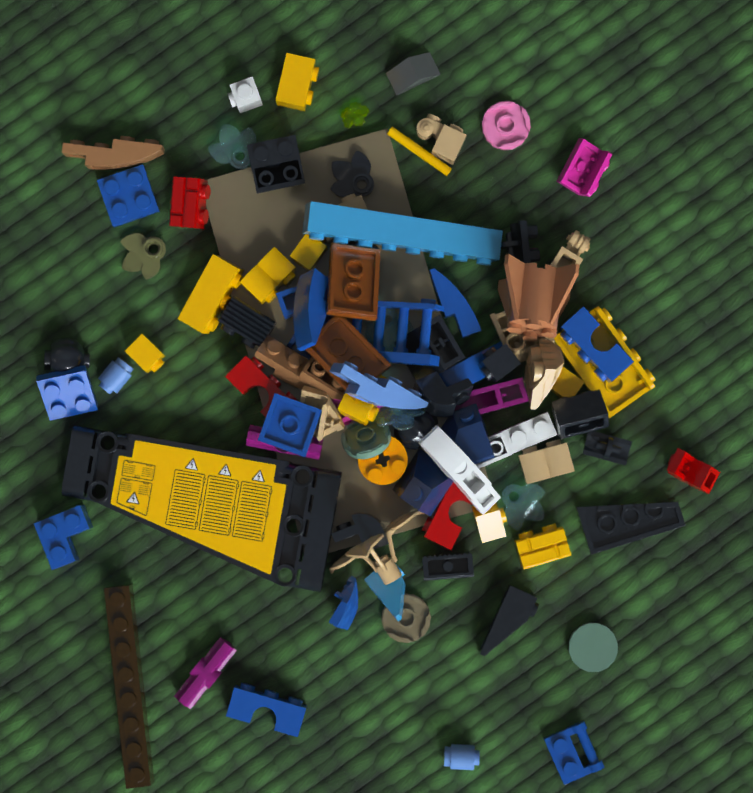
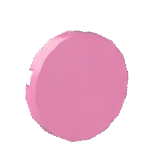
M499 101L490 106L484 114L482 121V133L486 141L494 148L500 150H513L522 145L527 139L531 128L530 117L526 110L512 101Z

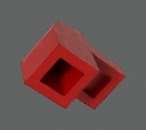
M677 448L675 454L670 457L668 462V474L707 494L710 493L720 474L711 465L695 459L689 453Z

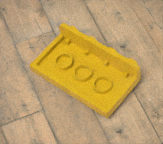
M597 306L589 312L600 324L591 335L593 347L599 351H608L615 344H618L634 361L616 379L610 383L607 380L602 382L593 372L596 368L590 362L586 364L577 355L579 350L573 343L568 345L560 336L562 331L557 334L554 340L555 344L561 347L562 354L576 374L584 381L588 391L600 389L608 411V417L611 418L649 390H652L655 387L653 383L655 378L648 369L644 370L639 363L641 358L635 349L632 348L630 350L625 343L627 338L621 329H615L610 321L613 319L607 309H601Z

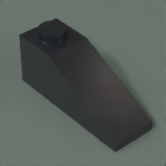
M508 585L479 650V654L487 655L527 622L529 616L534 617L539 607V604L536 603L537 597Z

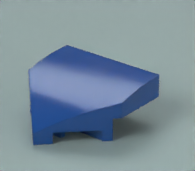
M353 576L347 580V584L342 592L337 591L334 596L341 599V602L329 620V623L335 627L348 630L358 609V587L356 578Z

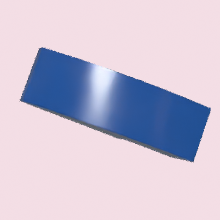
M316 268L302 274L296 287L293 322L296 345L299 351L316 345L326 318L327 301L323 297L328 286V277Z
M435 268L429 270L441 306H444V318L455 317L461 338L480 333L482 330L477 318L460 291Z

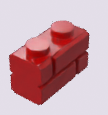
M173 177L169 226L204 229V224H207L209 213L206 209V199H209L211 194L208 180Z

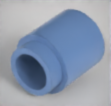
M118 357L115 362L112 360L98 377L101 381L99 386L109 394L113 391L118 393L132 376L130 373L134 369Z
M451 744V747L445 746L444 767H450V769L474 770V765H479L480 750H475V745Z

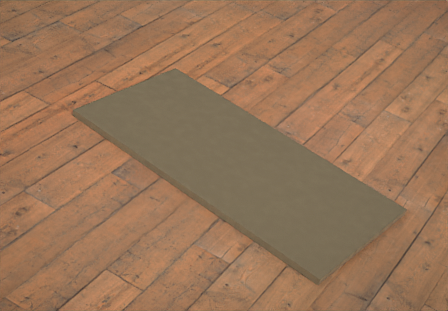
M388 128L299 153L306 184L257 194L251 167L207 179L208 185L211 188V194L209 199H206V208L220 256L244 269L242 273L244 278L275 247L296 267L294 272L296 277L287 286L281 285L277 292L296 287L299 277L308 272L290 258L291 253L305 235L302 234L305 205L310 201L326 204L332 203L333 205L342 203L341 199L344 197L337 196L330 189L338 181L332 172V162L347 161L351 163L356 151L363 153L371 163L370 176L373 178L374 188L368 196L362 197L367 209L413 217L390 136L387 135ZM365 181L357 183V187L360 189H364L367 185ZM325 242L324 244L328 250L315 268L325 276H328L331 243L327 244ZM396 248V251L381 249L378 301L421 303V299L436 300L438 305L423 252L420 251V255L405 253L406 249ZM241 284L237 289L234 288L231 293L232 297H237L277 323L269 336L287 346L294 335L293 317L284 318L278 298L276 297L271 303L265 302L262 305ZM386 309L383 347H385L387 352H393V347H396L393 342L397 340L399 309ZM409 310L407 334L421 326L422 310ZM432 311V319L441 315L440 311ZM345 317L352 324L353 318ZM362 319L361 334L373 346L375 321ZM245 345L249 359L253 358L259 347L255 346L252 349ZM256 358L264 366L261 371L267 377L270 374L273 375L275 369ZM390 363L391 367L382 376L387 379L389 376L394 377L402 382L401 386L406 390L408 388L413 389L415 379L407 365ZM275 377L281 383L278 388L284 394L289 391L300 402L302 390ZM257 386L264 408L269 401V394L265 388ZM381 407L375 419L380 420L381 418L385 420L390 428L391 436L395 438L396 420L393 417L399 409ZM437 417V426L441 428L448 417ZM345 425L344 429L338 432L336 430L323 437L319 460L276 452L277 459L342 472L332 533L337 531L336 526L350 521L351 526L355 525L351 516L353 514H371L377 517L386 528L399 516L417 511L416 508L401 499L392 490L398 480L391 484L378 485L370 482L362 475L358 466V459L349 456L342 446L341 435L347 430V425ZM405 448L408 456L407 466L417 453L418 449L411 450ZM381 453L379 458L375 460L376 464L386 467L390 457L384 456ZM485 466L482 467V468H479V470H480V471L486 476V478L488 479ZM304 469L300 470L297 474V480L302 484L309 481V472ZM316 471L314 487H316L317 476L319 471ZM312 495L310 512L312 510L314 495ZM465 501L454 502L449 508V518L473 512V505ZM436 509L431 516L427 514L416 515L392 535L424 526L428 517L433 518ZM295 519L297 530L299 532V530L301 529V523L298 519ZM308 520L305 536H307L310 520ZM359 534L336 543L331 535L329 553L362 543Z

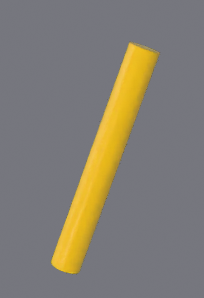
M393 126L387 132L388 136L445 176L452 170L450 166Z

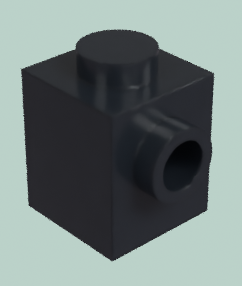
M504 344L497 350L493 346L482 354L484 360L480 362L482 366L480 371L488 381L492 379L495 383L521 363L507 344Z

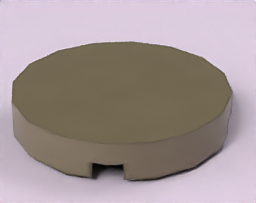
M405 593L403 615L399 622L386 607L383 609L382 623L384 630L391 638L398 642L410 643L417 641L426 634L430 627L431 615L429 608L423 599L414 594Z

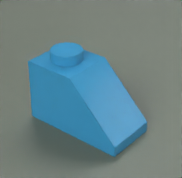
M397 565L402 576L390 584L384 585L379 574L375 573V571L364 580L399 622L403 615L406 584L402 578L405 574Z

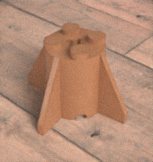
M510 254L505 255L504 266L507 278L499 280L498 292L508 319L507 331L522 335L523 340L530 342L537 341V337L555 338L557 336L558 319L570 300V292L579 275L580 265L576 263L556 268L545 264V269L537 268V263H524Z

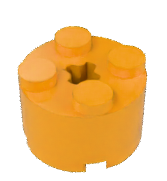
M392 436L389 446L382 452L384 456L390 457L386 467L376 464L375 460L379 458V455L369 459H358V466L362 475L372 483L378 485L391 484L397 481L407 468V452L402 443Z

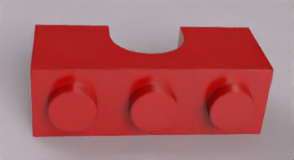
M245 356L225 377L243 395L253 387L265 388L269 394V401L260 411L265 417L275 393L298 401L289 391L284 394L278 388L281 383L272 374L267 377L261 371L264 366L255 357L249 359Z
M454 482L436 507L433 518L428 517L422 528L426 532L425 538L452 550L462 527L450 520L448 514L450 506L456 501H465L473 505Z

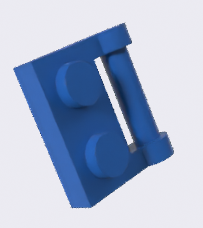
M585 721L578 722L543 738L564 785L605 767L602 760L598 759L586 732L587 725ZM573 734H577L590 763L584 767L570 738Z

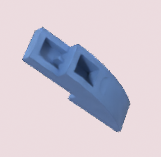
M347 361L344 364L333 363L329 371L349 383L345 391L346 394L366 403L397 409L426 408L428 402L421 399V393L410 388L406 390L401 386L402 382L394 377L389 376L388 379H377L367 373L363 375L357 371L358 367Z

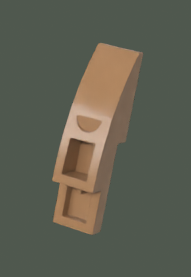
M120 136V140L113 139L112 149L109 148L108 144L95 143L94 146H87L85 142L79 140H70V143H63L62 153L66 157L86 159L85 166L88 169L116 170L141 165L163 155L165 151L164 147L159 145L157 140L145 139L144 143L135 142V138Z
M269 335L254 355V357L275 369L273 373L275 377L302 390L304 385L324 391L328 393L331 399L342 400L345 394V390L313 357L308 360Z

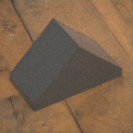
M429 52L408 57L388 71L386 75L397 96L439 76L440 72Z

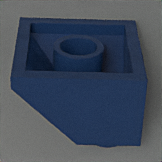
M477 404L455 410L454 414L448 417L441 429L474 464L495 458Z
M418 449L404 474L392 490L418 511L431 516L453 481L444 474L426 452Z

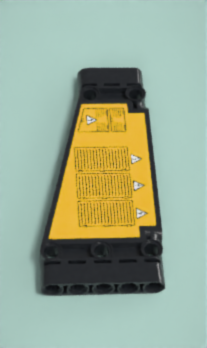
M75 425L71 433L61 493L62 496L99 503L280 586L321 592L342 472L293 464L290 461ZM107 436H112L115 441L114 447L110 450L104 445V440ZM302 469L307 470L310 475L309 481L305 484L297 480V474ZM316 471H319L317 476L316 487H314ZM100 484L106 489V494L103 498H99L95 493L96 487ZM312 495H314L312 510L310 512ZM291 519H298L300 521L301 529L299 532L294 533L289 529L288 524ZM308 520H310L307 536H305ZM305 544L303 560H301L303 545ZM282 568L291 570L292 579L290 581H283L281 579L280 571ZM299 569H301L299 584H297Z

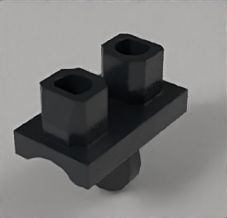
M527 220L510 224V232L505 233L506 242H501V249H507V254L524 263L540 261V250L538 248H529V240L536 239L538 236L537 225L527 224Z
M591 431L587 433L582 454L626 465L632 441Z

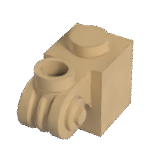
M428 114L426 118L420 120L417 124L416 132L418 137L422 140H428L433 136L436 143L431 154L454 165L466 139V134L463 133L464 130L454 124H450V126L440 123L441 119L439 117Z
M577 230L574 233L572 232L566 238L568 240L566 248H560L550 265L556 268L576 263L580 265L583 259L579 256L584 251L587 252L589 250L591 238L585 237L584 234H580Z

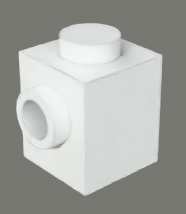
M253 77L230 84L232 92L227 93L232 107L237 106L240 113L263 105Z

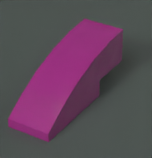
M523 377L473 390L469 400L461 405L456 404L455 410L476 403L480 414L529 402Z

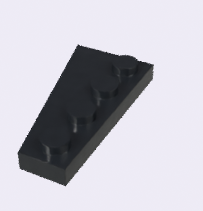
M679 502L576 507L591 555L686 526Z

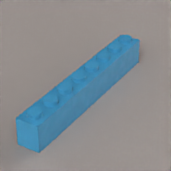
M313 201L305 205L302 234L309 235V239L323 241L324 237L334 238L333 242L348 244V241L358 242L357 246L372 248L373 244L381 245V249L386 251H396V248L406 249L405 253L420 255V251L428 252L429 257L444 258V255L453 256L454 261L460 262L475 259L476 264L491 265V262L500 259L503 233L502 230Z

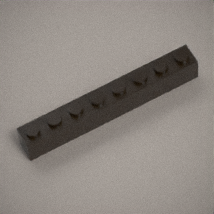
M133 584L104 588L126 789L151 786L154 782Z

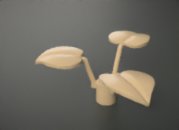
M417 510L403 514L385 528L390 558L387 554L379 558L373 549L384 537L383 533L354 546L331 565L329 568L330 573L333 574L334 570L344 567L356 558H363L374 569L375 573L379 574L384 585L394 582L402 574L395 564L398 559L395 556L392 534L416 515L425 513ZM370 553L375 559L374 562L368 557Z

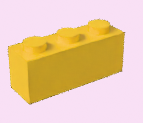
M213 254L177 319L203 334H209L210 331L213 332L219 324L218 317L221 311L225 310L232 299L230 295L233 289H237L241 284L240 281L243 279L242 273L244 269L219 255Z

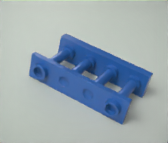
M421 299V303L378 301L373 347L389 363L439 366L440 356L431 354L429 344L432 311L444 312V306L437 305L436 300ZM386 309H399L396 347H393V352H387L385 347H383ZM409 310H422L420 343L416 353H408L406 348ZM353 318L352 325L361 333L362 319Z

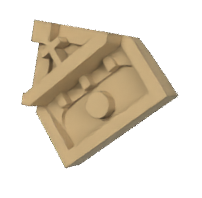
M304 385L300 402L322 410L313 437H317V440L321 441L323 437L332 432L344 429L345 425L328 393Z

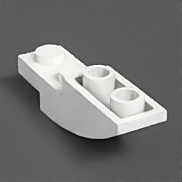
M548 412L488 436L495 458L475 465L478 468H482L556 436L557 432Z
M436 425L418 442L444 474L456 484L481 514L484 515L501 498L491 486L492 483L439 426Z

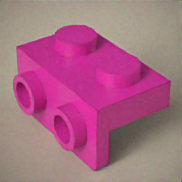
M579 138L557 182L579 196L590 197L597 190L603 172L609 167L612 153L603 151L587 140Z

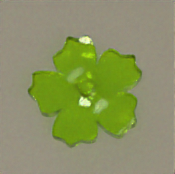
M354 102L350 104V108L346 107L341 112L340 117L344 127L350 129L353 124L355 126H363L366 123L364 117L370 111L366 105L362 106L361 103Z

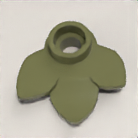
M134 233L121 240V244L130 251L123 261V270L129 272L142 271L146 280L154 277L159 272L160 259L166 253V245L160 238H146L142 234ZM152 245L158 246L157 253H150Z

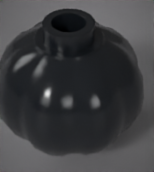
M59 338L51 343V350H44V370H50L51 373L56 371L63 372L83 365L89 368L90 354L85 353L82 345L73 338Z
M422 408L399 409L393 417L396 420L395 438L402 443L404 448L411 450L419 449L421 445L418 442L438 425L437 416L427 413Z

